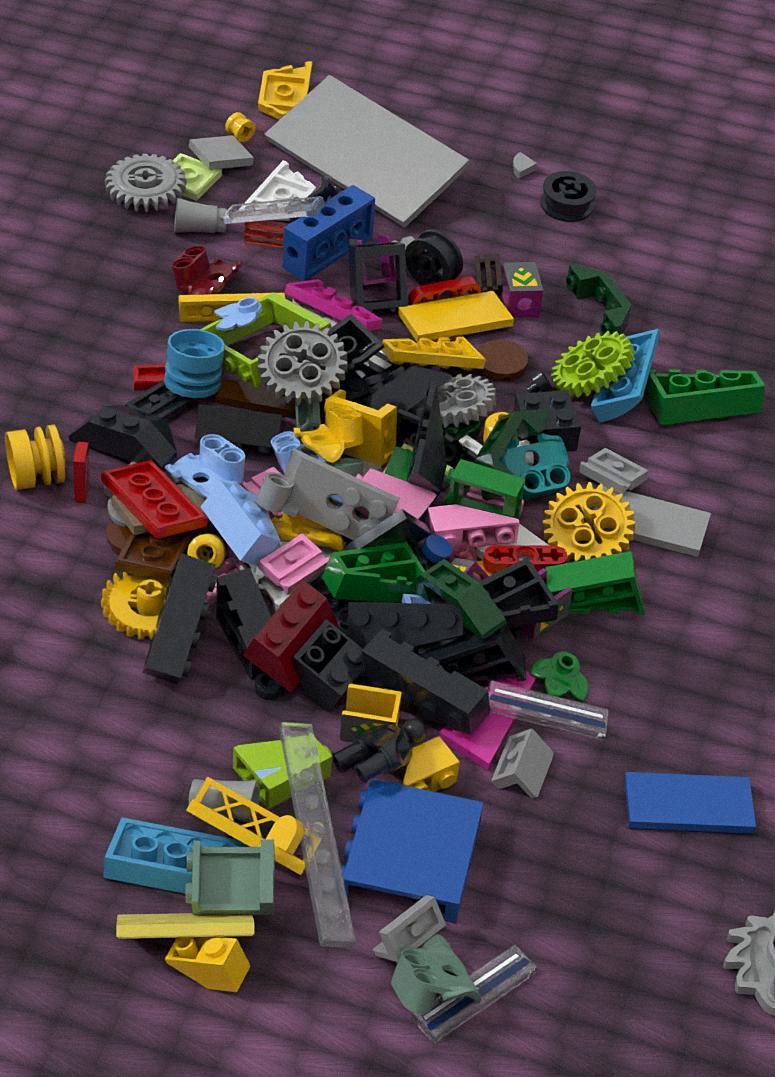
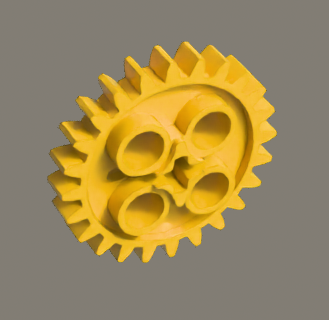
M588 482L586 489H582L581 485L577 483L576 491L574 492L569 487H566V496L557 493V502L549 501L550 510L544 511L546 519L543 520L544 539L548 540V545L559 546L567 552L566 563L571 559L576 562L622 553V549L628 550L629 541L634 539V511H629L630 503L629 501L623 502L622 493L614 497V488L611 487L605 492L601 483L597 489H593L591 482ZM591 507H599L600 509H598V510H591V509H589V508H591ZM566 519H574L575 521H574V522H565L564 520H566ZM606 528L614 529V530L611 531V532H605V531H603V529H606ZM595 537L601 542V544L597 543ZM581 540L588 541L587 544H579L577 542Z

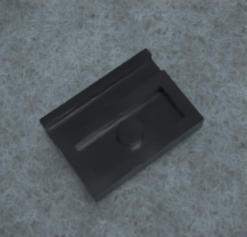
M163 380L127 402L125 406L167 419L169 422L192 407V398L173 393L166 387Z

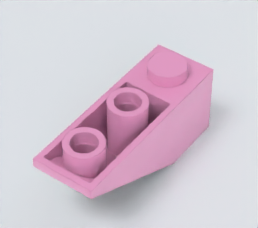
M456 504L428 507L427 526L431 535H439L445 538L454 550L516 543L518 539L519 519Z

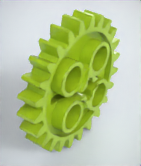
M607 331L601 336L600 333H597L592 339L590 336H587L585 342L577 341L576 347H568L569 352L561 354L563 359L555 361L557 366L552 368L554 373L551 376L558 391L568 390L570 397L574 393L576 397H579L583 392H585L586 396H589L592 390L599 393L600 387L609 388L611 381L618 382L617 376L625 375L624 369L632 367L630 362L635 360L633 356L635 351L629 338H626L624 334L619 335L616 331L611 335Z

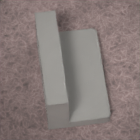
M533 729L508 737L491 782L498 789L518 783L530 798L538 797L554 752Z
M424 896L380 930L379 934L382 942L373 948L375 956L398 962L403 950L418 948L446 926L435 897Z

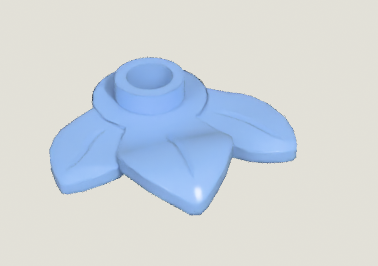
M247 297L238 301L237 304L234 303L214 311V314L223 319L215 327L219 331H229L237 326H248L262 312V305L258 302L257 298Z

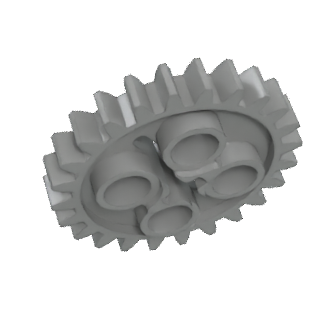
M306 321L304 327L300 328L298 323L294 322V329H289L285 324L283 325V333L274 330L275 339L266 337L267 346H261L262 355H258V363L260 364L258 365L259 374H262V383H267V391L275 390L277 399L284 394L286 403H289L292 398H296L297 405H300L302 399L306 398L310 405L312 397H316L321 402L322 393L331 396V387L339 389V380H345V371L348 369L347 352L344 351V343H338L337 334L330 336V328L327 327L321 332L319 323L313 328H309V322ZM293 346L299 347L298 349H291ZM318 354H324L325 356H324V357H317L316 355H318ZM285 368H286V369H290L289 371H286V372L280 371L281 369H285ZM310 376L315 377L312 380H307L306 378Z
M461 374L454 378L451 376L449 381L437 389L441 423L444 428L449 424H454L455 427H458L460 422L469 424L471 419L479 421V416L486 417L487 412L493 411V406H496V389L493 383H489L488 379L481 380V376L473 379L472 374L466 377H462ZM424 399L410 408V413L421 417Z

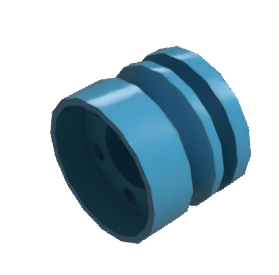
M184 329L170 335L166 354L168 361L165 366L166 372L164 375L166 387L175 394L190 398H205L218 392L221 385V366L225 350L223 340L216 334L198 329Z

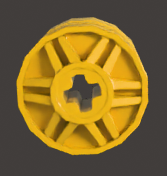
M55 424L46 426V439L41 427L35 428L34 441H30L25 429L5 433L8 466L15 490L35 487L36 474H40L44 485L51 484V472L56 484L65 482V451Z

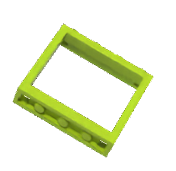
M273 292L258 300L262 305V312L250 325L245 327L237 326L229 331H219L215 326L222 321L223 318L200 330L216 334L223 340L225 350L221 367L257 388L263 385L261 380L262 374H259L258 365H260L258 358L250 360L228 347V345L273 322L282 326L286 324L289 329H294V322H297L300 328L304 327L306 321L309 322V328H313L319 323L321 332L327 327L331 329V323ZM298 346L291 347V349L299 348Z

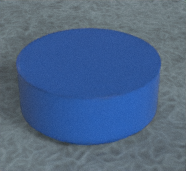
M430 535L423 543L422 551L430 561L439 563L443 559L447 561L452 554V547L445 538L439 535Z

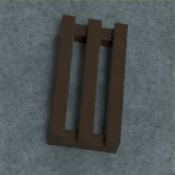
M494 253V258H490L489 254L484 255L485 259H480L479 255L474 256L476 281L481 287V293L494 291L495 293L503 292L499 253ZM490 265H495L497 286L492 287ZM481 266H485L487 287L482 288Z

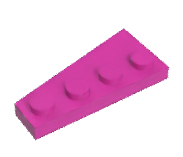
M319 279L287 283L285 294L293 297L296 303L308 304L314 307L313 310L317 313L333 316V320L338 323L352 314L369 331L381 328L383 319L361 306H352L353 301L347 297L337 296L338 291L331 287H327V289L322 288L323 282Z
M526 671V681L517 682L516 678L498 679V683L489 684L485 689L488 690L489 699L491 694L526 702L527 700L493 691L495 688L529 696L535 686L536 678ZM489 700L491 712L471 736L455 731L448 726H445L440 731L439 736L446 745L489 771L496 753L500 751L508 731L513 727L515 718L522 708Z

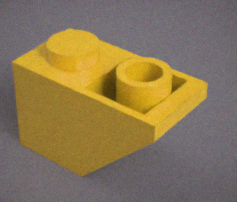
M440 736L413 747V754L408 762L403 780L404 786L435 792L439 789H446L457 782L460 761Z
M177 937L165 958L167 964L205 988L212 990L237 992L250 968V964L238 940L234 938Z

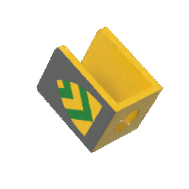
M349 684L346 711H343L341 716L340 740L354 742L356 735L369 728L385 724L398 726L402 692Z

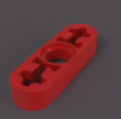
M463 277L418 286L409 293L408 301L413 305L442 300L439 297L446 290H450V294L443 299L481 293L482 290L473 277Z
M493 545L484 552L483 567L486 571L495 574L519 562V557H528L532 560V564L538 572L543 568L546 570L545 567L566 564L568 555L563 548L553 545Z

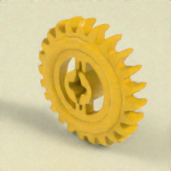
M123 572L122 579L115 573L113 576L114 584L108 580L106 588L102 591L101 607L103 608V615L108 618V623L111 626H116L117 631H127V636L129 637L137 634L138 639L142 640L145 636H149L150 640H152L154 633L157 631L156 623L159 613L166 602L163 599V594H165L170 581L137 574L131 575L127 572ZM130 607L137 608L139 614L134 612Z

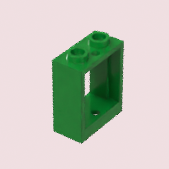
M460 459L455 469H450L446 480V485H449L450 489H448L445 495V506L456 504L516 519L520 518L525 485L524 478ZM464 484L504 496L503 509L464 498Z

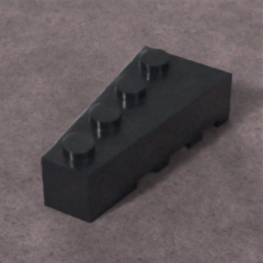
M182 553L172 567L171 579L163 598L166 602L159 613L156 623L157 631L152 637L142 673L175 684L179 682L182 676L187 677L192 660L187 659L190 648H196L201 634L196 628L199 619L204 621L209 608V603L205 602L208 591L213 592L218 575L213 574L215 564Z
M382 628L362 650L367 686L402 692L400 709L408 710L423 716L427 720H433L455 731L471 736L491 712L488 690L456 671H453L452 674L446 672L443 666L440 665V662L431 656L427 660L413 652L414 647L404 641L401 645L390 639L391 633Z

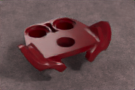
M200 245L187 248L172 263L177 289L187 292L188 295L216 294L242 267L241 260H237L235 264H228L215 258L213 263H209L206 247Z

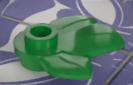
M557 652L552 658L538 660L532 667L530 675L544 680L545 689L550 700L559 698L569 692L576 700L582 702L588 692L587 680L579 671L580 663L569 652Z

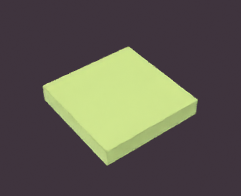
M180 153L173 160L174 164L181 166L187 179L185 193H182V196L195 201L222 177V169L209 170L202 161Z

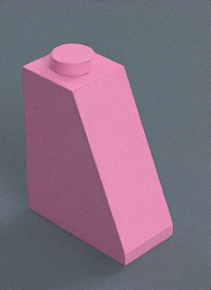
M372 468L364 476H361L359 473L356 478L399 497L400 500L394 514L403 509L419 519L437 496L430 490ZM355 507L366 518L369 517V512L365 507Z

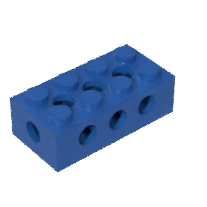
M351 185L294 222L289 223L284 227L282 268L301 280L306 281L347 255L350 239H360L363 244L370 240L373 236L375 197L355 185Z

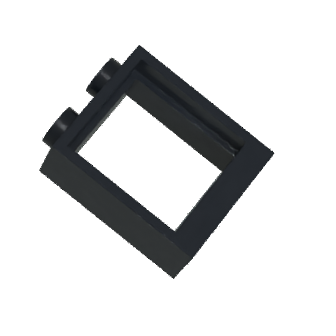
M387 242L348 245L352 306H361L371 313H375V309L384 308V312H397L399 307L408 306L405 244ZM395 255L397 298L364 301L362 258Z

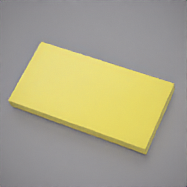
M193 913L118 915L116 925V937L118 939L253 936L254 934L253 915H193Z

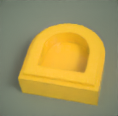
M290 815L282 816L274 823L266 839H274V845L293 855L304 834L303 824Z

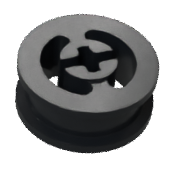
M572 171L555 172L544 180V193L541 196L540 204L543 211L554 219L564 222L582 221L593 212V200L596 197L597 189L594 182L583 174Z
M427 230L418 239L409 243L405 249L407 269L411 276L422 286L456 279L463 270V257L458 246L448 235L441 231Z

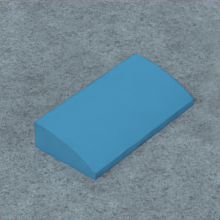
M659 329L626 336V338H629L635 351L633 355L635 360L630 362L631 368L624 369L625 375L617 376L618 382L611 381L609 388L603 386L600 387L599 393L595 391L591 408L599 423L625 414L642 400L660 336Z
M122 817L104 857L103 878L185 894L186 883H192V872H187V851H193L194 841H201L202 847H248V845L237 839Z

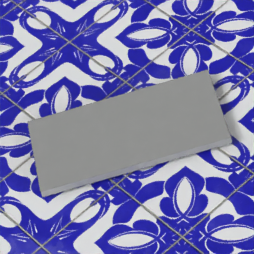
M328 75L264 134L267 141L319 174L329 176L333 183L344 190L351 185H355L375 197V209L404 228L470 166L469 159L331 75Z

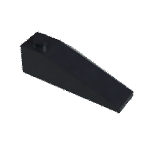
M431 381L424 399L406 482L434 492L437 495L434 499L436 501L440 492L445 493L447 488V476L445 475L447 463L437 382Z

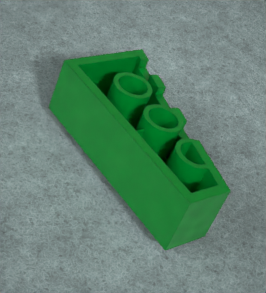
M650 369L643 396L660 425H673L681 422H697L705 419L762 412L765 384L756 371L721 370L720 375H714L706 370H696V374H680V369H669L668 374L656 373V369Z

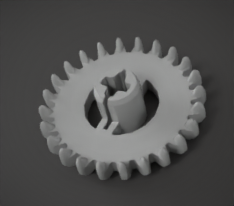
M136 154L133 155V158L125 157L124 161L119 160L116 162V165L110 167V171L106 173L105 179L106 192L110 195L111 200L114 201L116 197L118 206L125 200L126 209L129 208V204L134 203L136 212L140 204L144 205L145 212H148L149 204H152L156 211H158V202L163 203L165 208L168 206V199L171 200L172 204H175L176 196L181 199L187 184L185 172L181 169L180 165L174 164V161L171 159L166 160L164 156L158 158L156 154L148 156V154H142V156Z

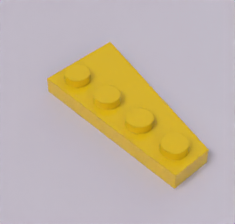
M463 336L456 337V340L450 342L448 337H439L438 342L431 341L428 338H419L418 343L411 339H383L382 341L384 348L381 351L394 364L401 365L407 362L422 367L430 364L445 369L453 366L470 371L472 368L483 369L486 359Z

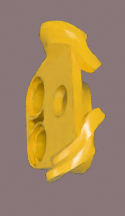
M334 406L328 409L329 428L325 424H320L319 428L313 431L301 432L298 427L293 430L295 438L302 441L308 449L315 452L322 459L334 463L341 457L344 449L363 443L362 415L350 406Z
M329 499L331 504H333L334 506L337 505V503L334 500ZM283 512L282 518L273 517L271 519L281 540L291 541L299 536L298 534L303 533L315 545L332 548L336 552L343 551L344 539L341 534L299 514L294 518Z

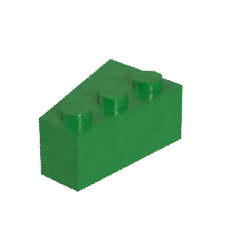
M403 542L332 552L322 578L333 597L337 599L374 603H402L403 594L418 595L411 590L410 585L425 570L408 543Z
M632 551L545 567L548 571L546 577L547 587L553 596H556L567 587L572 589L568 613H590L591 609L608 610V614H618V610L635 611L636 615H645L642 588Z

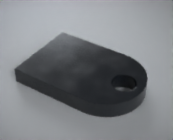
M401 509L353 540L343 551L407 542L411 548L431 535V532L425 523Z

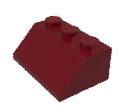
M302 580L254 637L243 656L289 692H292L300 682L291 660L326 619L340 630L328 599L306 581Z

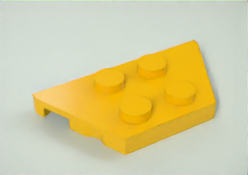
M312 61L305 62V67L296 69L289 65L281 69L264 71L258 110L278 120L286 115L308 95Z

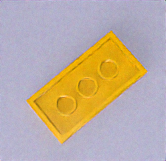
M494 291L399 307L398 309L399 317L417 343L419 338H428L430 340H436L439 337L449 338L455 335H467L511 327L514 323L513 316Z

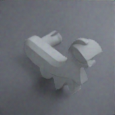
M774 910L773 916L769 918L748 916L745 924L746 927L729 930L727 941L737 943L738 945L731 949L723 964L724 969H740L735 980V992L737 994L754 995L763 1010L775 1016Z

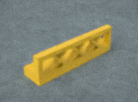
M271 293L180 295V322L217 321L222 317L215 315V310L230 304H237L238 301L247 297H255L259 300ZM276 293L279 296L285 298L284 293Z
M209 777L206 778L196 798L192 799L186 809L189 813L250 847H261V839L264 838L262 837L259 824L271 820L276 822L280 818ZM210 786L222 792L226 806L211 809L201 803ZM227 795L238 802L229 804ZM244 804L251 809L254 822L240 825L234 822L231 808ZM227 809L229 818L218 812ZM256 812L262 814L267 818L258 820ZM255 825L257 834L248 830L247 827ZM304 831L303 838L312 844L303 860L275 845V861L299 875L304 873L321 842L320 839Z

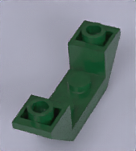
M570 264L568 276L566 277L568 290L572 291L578 300L596 296L597 300L607 310L604 311L603 321L600 325L602 336L607 331L611 335L616 331L619 335L623 334L628 326L632 304L609 274L577 264Z
M547 409L515 411L500 417L476 456V464L515 475L500 462L507 453V445L517 435L524 439L540 434L546 427L545 421L550 412ZM481 490L482 498L485 501L503 497Z
M445 559L422 573L410 585L412 591L428 602L440 595L458 607L465 628L483 640L507 624L505 617L481 583Z

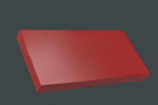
M152 460L101 472V481L155 539L207 527L208 517Z

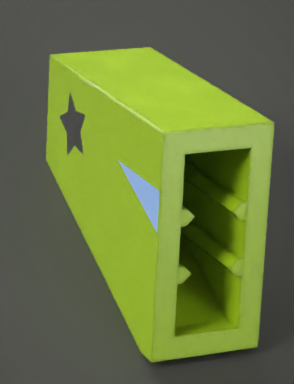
M314 736L243 744L233 748V769L244 781L259 780L260 800L268 809L331 776L332 753L327 746L322 745Z

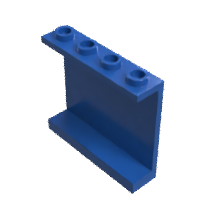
M371 779L368 791H361L358 809H362L361 815L355 814L351 834H355L354 840L348 839L346 843L344 859H348L346 866L340 865L336 884L342 885L341 899L347 900L351 885L419 900L429 895L435 897L437 904L446 905L444 921L456 924L479 831L484 802Z

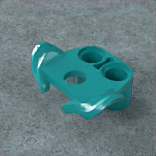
M538 434L539 443L517 447L519 440L514 439L507 445V453L500 462L515 474L514 476L529 480L533 484V489H529L524 485L522 500L554 495L569 483L571 477L567 466H569L570 461L561 437ZM526 452H533L537 455L538 463L536 465L530 466L525 462L524 454ZM550 474L558 478L559 484L551 481Z

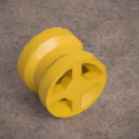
M236 112L228 118L225 129L226 132L233 135L239 142L244 143L252 138L256 126L251 120L246 119V116L242 113Z

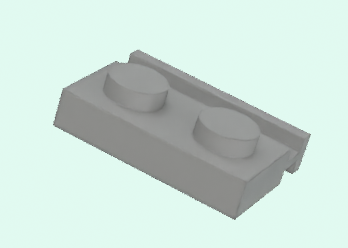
M607 448L589 457L588 462L580 463V473L609 489L611 487L614 488L615 492L622 493L623 495L625 490H632L648 478L647 469Z

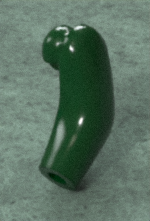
M479 416V421L471 419L469 424L461 422L458 427H455L454 424H449L445 431L457 440L466 435L474 438L480 434L486 417Z

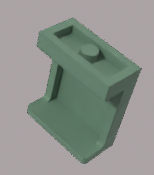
M261 839V847H202L201 841H194L193 851H187V872H192V883H186L185 891L186 903L192 904L193 915H274V839Z

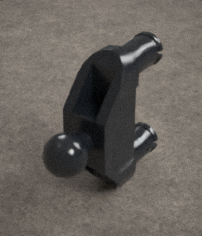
M410 719L404 724L403 729L392 724L369 728L356 735L352 744L336 753H332L333 762L337 769L342 772L347 767L364 759L363 762L354 765L359 779L366 783L386 770L389 772L396 771L405 766L413 754L408 742H421L427 734L426 725L420 719Z

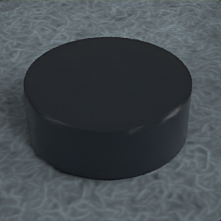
M264 671L255 677L254 690L260 698L275 700L283 695L285 688Z

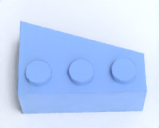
M220 481L201 505V508L238 559L258 567L259 561L271 554L280 543L279 536L266 509L256 502L258 494L245 490L237 483L231 485Z

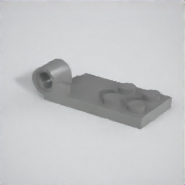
M295 449L284 475L274 472L266 474L256 502L268 511H282L294 518L299 514L355 540L392 516L400 498ZM329 495H339L343 500V505L334 506L331 504ZM355 507H365L369 512V517L365 519L358 517L355 513Z

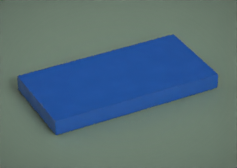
M625 772L624 783L628 828L755 833L756 822L749 777Z

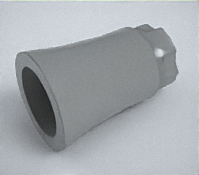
M177 198L174 233L205 232L215 234V231L225 233L227 209Z
M194 779L192 781L189 792V804L192 799L196 798L205 782L204 780ZM215 780L259 805V780ZM210 786L201 803L211 809L226 806L222 792ZM227 795L229 804L238 802ZM243 804L231 808L233 819L244 823L254 822L251 809ZM227 809L218 812L229 818Z

